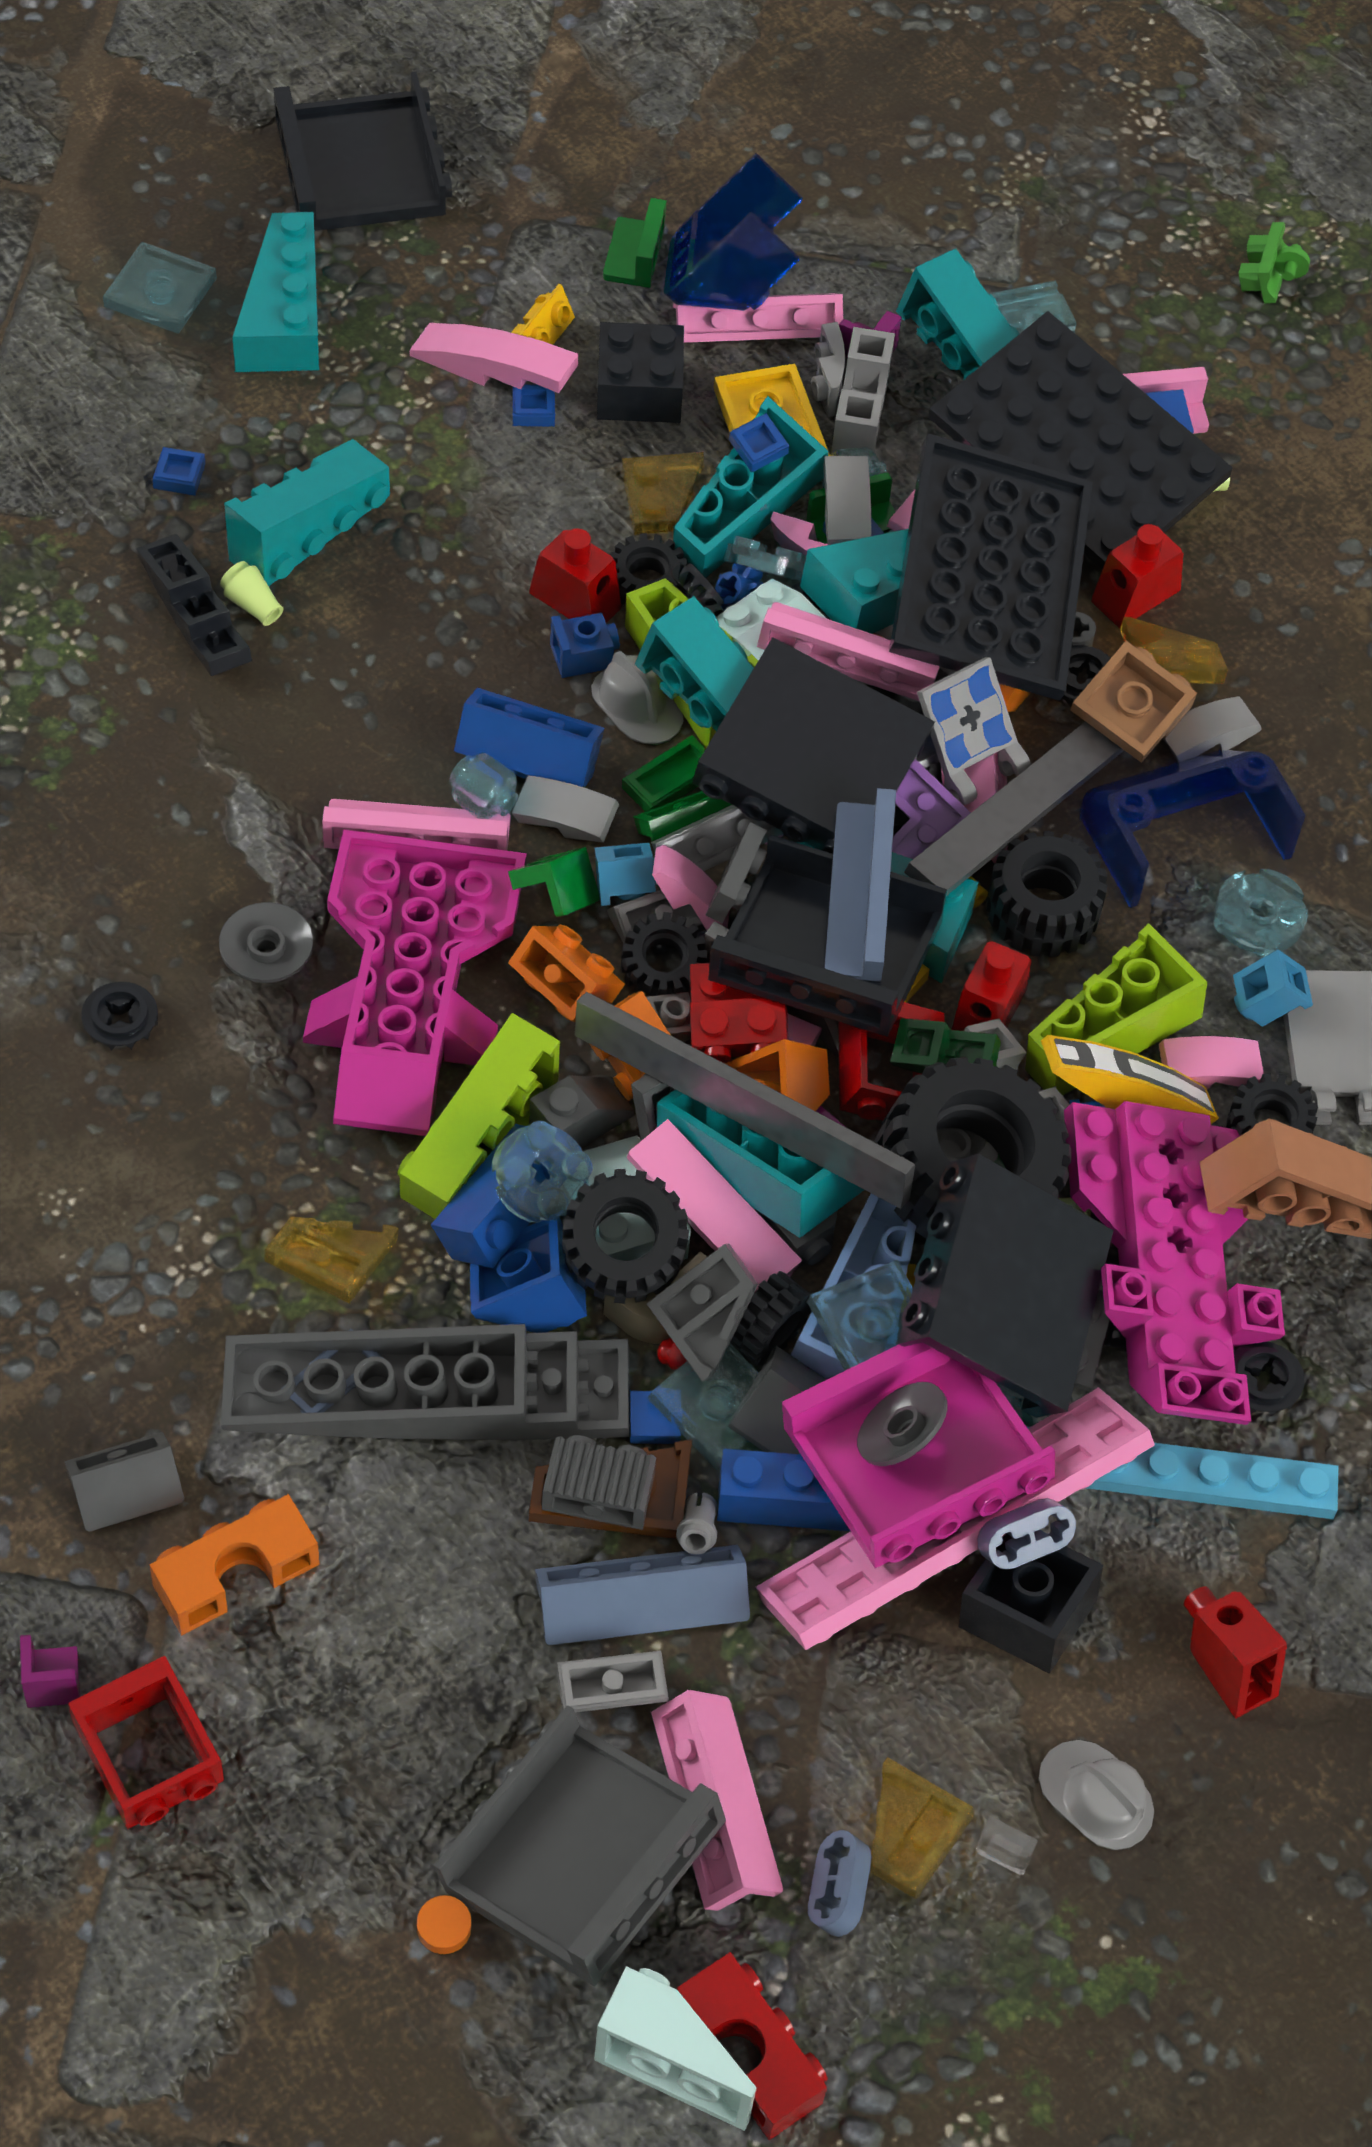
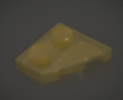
M704 452L622 458V474L634 535L674 532V527L682 517L683 509L688 505L693 494L696 478L703 470Z
M1123 618L1120 632L1124 642L1128 641L1136 648L1141 647L1153 655L1156 663L1171 674H1179L1189 683L1224 684L1228 669L1216 642L1135 618Z
M290 1217L265 1249V1262L350 1304L396 1243L399 1228L393 1225H383L382 1232L352 1230L353 1222L337 1220L320 1222L314 1218Z
M887 1757L882 1768L881 1795L877 1806L876 1832L871 1851V1873L917 1899L973 1819L974 1809L966 1802Z

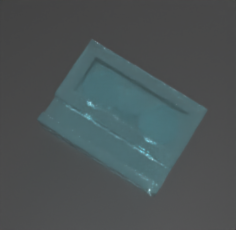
M1056 280L990 293L996 299L999 310L1010 326L1015 327L1019 334L1047 311L1052 313L1075 333L1077 323L1063 294H1059L1057 290L1058 284Z

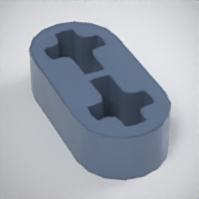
M1048 1498L1040 1499L986 1522L977 1538L978 1549L983 1557L1002 1569L1016 1568L1068 1545L1076 1530V1520L1073 1513L1057 1501ZM1052 1515L1057 1518V1521L1051 1523V1532L1047 1534L1040 1529L1048 1525V1517ZM1006 1533L1012 1539L1005 1542L1006 1550L1000 1552L996 1547L1003 1543L1002 1535Z
M835 1831L827 1836L820 1845L808 1901L810 1920L831 1936L836 1937L847 1935L860 1921L871 1866L869 1846L849 1831Z

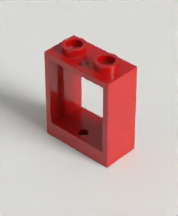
M904 1002L888 1037L839 1022L840 1110L857 1114L867 1120L877 1119L883 1121L902 1091L868 1083L867 1037L895 1044L901 1018L945 1022L944 1013ZM913 1072V1077L921 1075V1073Z
M166 1656L160 1657L68 1703L72 1723L127 1829L137 1824L141 1826L151 1825L166 1816L169 1808L187 1799L189 1801L203 1799L214 1792L218 1784L224 1781L221 1759ZM166 1699L199 1764L130 1798L97 1733Z

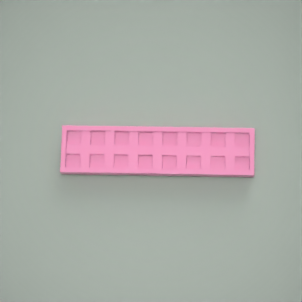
M1098 1387L1069 1404L1068 1412L1050 1415L1028 1428L1042 1449L1050 1445L1055 1449V1477L1041 1490L1031 1494L1025 1492L1007 1501L996 1513L985 1517L980 1515L962 1524L951 1536L944 1539L934 1538L915 1548L914 1552L904 1560L895 1563L889 1561L877 1568H874L850 1531L757 1585V1592L762 1603L798 1643L807 1650L818 1643L828 1640L833 1634L858 1619L871 1615L877 1608L904 1592L915 1589L921 1582L945 1568L961 1562L967 1555L978 1550L977 1538L979 1532L989 1520L1040 1499L1048 1498L1059 1502L1076 1491L1089 1487L1095 1480L1117 1467L1133 1461L1138 1455L1155 1446L1151 1432Z

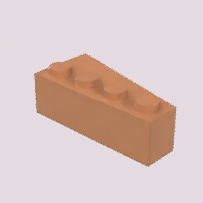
M1269 1118L1258 1122L1251 1130L1200 1161L1208 1212L1224 1215L1228 1211V1207L1242 1209L1244 1218L1261 1221L1266 1217V1213L1284 1216L1286 1225L1303 1228L1305 1225L1323 1223L1326 1232L1372 1239V1157Z

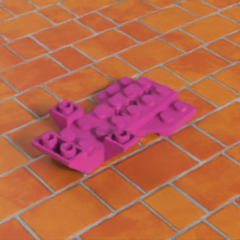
M343 830L327 898L328 912L364 951L358 977L311 1000L303 1034V1043L342 1048L333 1124L421 1136L427 1135L431 1128L436 1104L437 1083L443 1053L445 1062L476 1065L498 1033V1024L456 993L463 962L513 935L522 888L513 890L508 871L526 865L527 853Z
M1124 1101L1116 1109L1072 1102L1064 1109V1121L1069 1134L1066 1144H1069L1071 1147V1163L1068 1166L1070 1195L1084 1212L1089 1208L1105 1226L1114 1230L1111 1242L1118 1248L1119 1266L1105 1264L1101 1267L1104 1310L1107 1317L1126 1338L1129 1384L1157 1413L1247 1425L1251 1422L1247 1375L1236 1373L1233 1347L1281 1339L1285 1336L1280 1290L1237 1283L1227 1291L1223 1244L1248 1220L1244 1218L1243 1210L1228 1207V1211L1224 1215L1208 1212L1200 1161L1240 1137L1236 1129L1211 1125L1210 1115L1128 1101Z

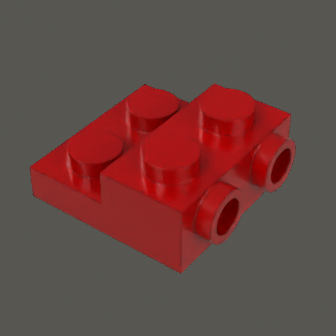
M710 963L690 964L691 1046L722 1063H726L731 1060V1057H742L783 1039L789 1040L787 1005L708 980Z

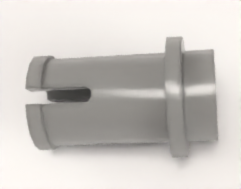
M694 1493L687 1498L684 1520L677 1527L676 1537L678 1543L686 1552L691 1554H703L716 1543L717 1530L714 1525V1519L717 1514L718 1505L716 1500L707 1493H702L700 1506H697L698 1493Z

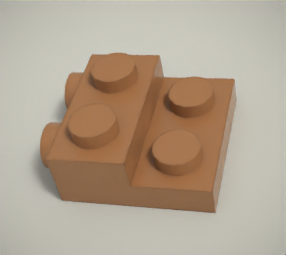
M1125 641L1074 700L1070 710L1142 763L1162 738L1165 739L1191 709L1197 692L1192 689L1190 683L1184 677L1176 673L1171 674L1156 663L1153 655L1141 647L1136 648L1128 641Z

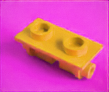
M558 284L551 293L539 295L535 300V304L523 317L525 324H518L511 333L538 339L553 345L575 318L562 284Z

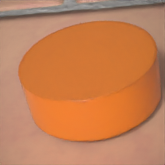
M447 1895L437 1896L428 1900L421 1907L417 1916V1933L421 1943L428 1950L437 1954H450L461 1949L467 1943L471 1934V1915L467 1906L461 1900Z

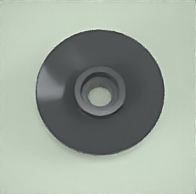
M273 902L255 903L239 909L227 919L220 932L219 950L226 966L239 977L258 983L278 982L295 975L306 965L313 950V934L307 920L295 909ZM263 949L273 950L271 952H260Z
M929 1382L912 1383L890 1393L871 1410L859 1430L857 1447L861 1456L872 1465L888 1466L902 1462L919 1452L932 1440L944 1422L948 1406L945 1394L938 1386Z

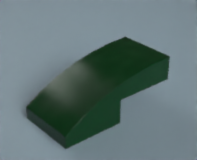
M901 1018L890 1062L893 1066L921 1074L926 1067L934 1063L942 1062L946 1065L949 1059L960 1057L968 1058L969 1063H973L976 1058L993 1060V1066L996 1067L1001 1041L997 1034L951 1030L946 1022Z

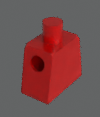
M1152 524L1141 526L1136 536L1109 553L1091 602L1121 629L1181 590L1183 552L1181 548L1163 533L1158 526Z
M580 528L563 530L541 551L535 566L529 594L568 619L602 613L607 623L621 609L616 562L611 555L591 543V536L587 531Z
M988 941L962 989L952 1030L964 1031L967 1026L1000 1019L1007 1028L1027 991L1031 959L1027 955L1006 946ZM980 1003L990 1009V1017L978 1016Z
M1207 1586L1197 1588L1191 1592L1184 1600L1183 1606L1194 1619L1190 1644L1192 1655L1235 1719L1278 1697L1287 1643L1241 1592L1233 1591L1220 1599H1217Z

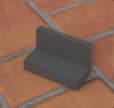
M163 1432L64 1461L70 1483L75 1492L84 1527L89 1532L184 1502V1494L171 1446Z

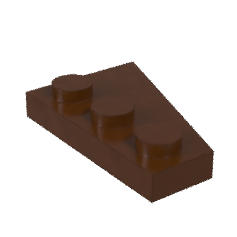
M692 1439L675 1442L674 1447L649 1451L648 1447L641 1448L647 1455L652 1454L656 1457L655 1476L643 1530L542 1510L543 1489L549 1464L535 1467L529 1522L677 1539V1527L684 1516Z

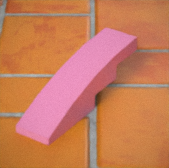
M429 323L410 349L411 357L482 386L491 377L518 389H522L525 383L530 381L557 393H560L578 367L579 354L538 339L507 331L465 324Z

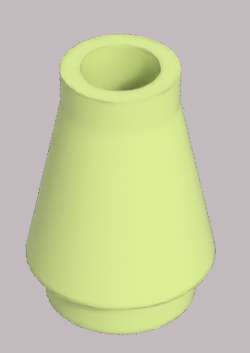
M241 561L233 565L223 575L220 586L224 589V596L257 618L264 626L272 624L281 616L284 608L276 600L257 566H250L246 561Z

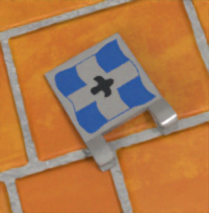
M984 657L917 691L924 716L935 721L930 734L943 770L944 787L962 805H967L977 798L975 785L964 769L998 752L999 770L1004 776L1012 774L1018 776L1031 765L1028 755L1017 741L990 657Z

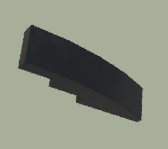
M177 534L136 548L141 563L174 622L211 676L252 661L250 648L233 627L229 610L212 590L209 574Z

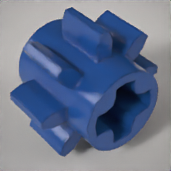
M734 563L732 571L719 575L715 590L724 601V604L721 606L723 611L752 593L761 584H764L760 581L763 575L761 570Z

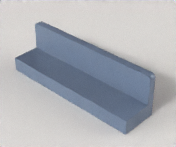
M877 788L875 805L848 802L837 804L824 968L859 980L881 982L884 966L896 790Z
M738 1545L714 1547L703 1554L697 1555L681 1551L535 1569L537 1590L542 1605L544 1638L548 1645L742 1622L750 1618L747 1567Z

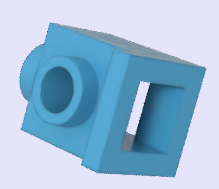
M650 843L594 848L597 887L601 906L610 905V896H618L622 900H634L645 896V893L656 892L655 885L658 884L652 876L654 858Z
M1278 949L1233 975L1237 993L1234 1001L1238 1011L1244 1018L1251 1019L1262 1027L1299 1006L1307 1009L1313 1005L1305 967Z

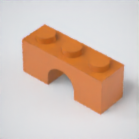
M289 1494L276 1501L274 1499L264 1500L255 1505L248 1515L230 1524L228 1522L219 1523L208 1529L203 1537L185 1547H171L161 1553L155 1562L149 1564L153 1587L181 1636L228 1612L225 1590L219 1580L231 1567L240 1564L254 1565L266 1574L273 1588L320 1565L318 1542Z

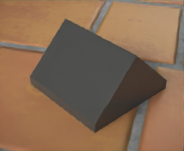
M775 1346L727 1427L764 1452L800 1454L784 1430L782 1402L826 1379L778 1346Z

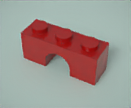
M729 1952L676 1988L718 2041L726 2037L738 2036L749 2040L758 2049L762 2061L746 2075L757 2087L751 2116L768 2140H771L823 2104L827 2090L824 2082L828 2080L824 2068L811 2052L803 2054L792 2038L795 2036V2031L790 2020L779 2007L772 2010L760 1994L763 1991L762 1983L749 1964L743 1963L740 1965L733 1954Z

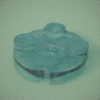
M735 536L733 544L728 543L723 561L745 565L765 573L801 581L806 555H803V553L777 547L775 555L766 553L767 545L739 536Z
M1260 869L1259 874L1244 875L1246 871L1244 870L1230 876L1219 890L1215 904V929L1235 946L1249 952H1254L1260 958L1269 955L1277 949L1281 951L1291 947L1302 935L1308 918V908L1306 909L1302 901L1304 894L1301 888L1292 879L1274 870ZM1263 905L1269 908L1268 917L1254 914L1250 907L1259 909Z
M537 1121L529 1126L519 1128L500 1143L493 1156L492 1172L496 1170V1179L499 1186L495 1189L504 1206L514 1215L525 1221L539 1223L542 1220L555 1221L566 1216L567 1207L571 1199L575 1201L578 1190L585 1183L589 1186V1176L593 1171V1164L590 1157L582 1152L578 1143L569 1134L557 1127L551 1126L545 1121ZM533 1162L537 1165L543 1164L548 1169L550 1181L546 1179L538 1183L534 1179L537 1171L531 1166Z

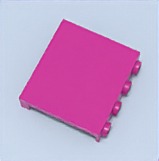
M924 1343L906 1347L898 1344L782 1402L784 1430L874 1568L889 1561L895 1563L904 1560L914 1552L915 1548L934 1538L944 1539L951 1536L962 1524L980 1515L985 1517L996 1513L1007 1501L1025 1492L1027 1494L1035 1493L1044 1488L1055 1477V1449L1052 1445L1044 1449L1040 1447L995 1381ZM917 1382H929L938 1386L945 1394L948 1406L944 1422L932 1440L919 1452L902 1462L888 1466H876L868 1463L858 1451L857 1438L859 1430L871 1410L882 1399L903 1386Z

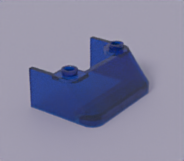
M755 153L673 235L669 244L664 294L672 302L680 306L744 311L749 307L755 310L760 307L770 294L769 289L800 261V257L773 231L774 227L803 200V197Z
M1236 750L1214 751L1094 787L1084 795L1080 809V817L1130 908L1139 904L1149 867V862L1132 832L1144 829L1153 819L1245 792L1283 860H1287L1293 856L1306 815L1278 767L1269 756L1255 751Z

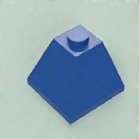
M557 1214L527 1226L493 1268L470 1263L471 1313L475 1319L500 1325L525 1324L526 1331L546 1333L559 1327H567L578 1319L587 1316L585 1289L577 1283L575 1272L570 1273L566 1265V1254H563L562 1245L563 1224Z

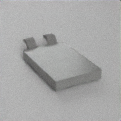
M1306 970L1313 1005L1307 1009L1299 1006L1283 1015L1292 1083L1296 1080L1302 1084L1299 1091L1300 1094L1306 1090H1309L1312 1099L1310 1104L1316 1103L1317 1106L1315 1117L1318 1118L1316 1125H1331L1330 1112H1335L1337 1109L1336 1097H1355L1358 1125H1372V971Z

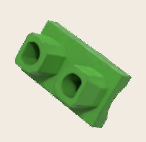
M1272 222L1269 235L1249 236L1247 243L1249 263H1241L1239 270L1241 290L1261 291L1264 303H1276L1282 280L1291 281L1295 278H1300L1306 275L1310 266L1309 255L1302 250L1300 245L1292 244L1287 246L1282 239L1285 231L1284 222Z

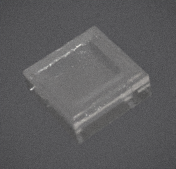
M990 1816L982 1830L976 1851L997 1864L1019 1875H1024L1033 1857L1038 1840Z

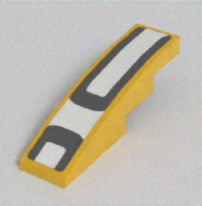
M1047 1035L1041 1040L1052 1073L1106 1108L1116 1109L1124 1101L1210 1115L1211 1124L1219 1119L1206 1087L1172 1067L1131 1051L1093 1041Z

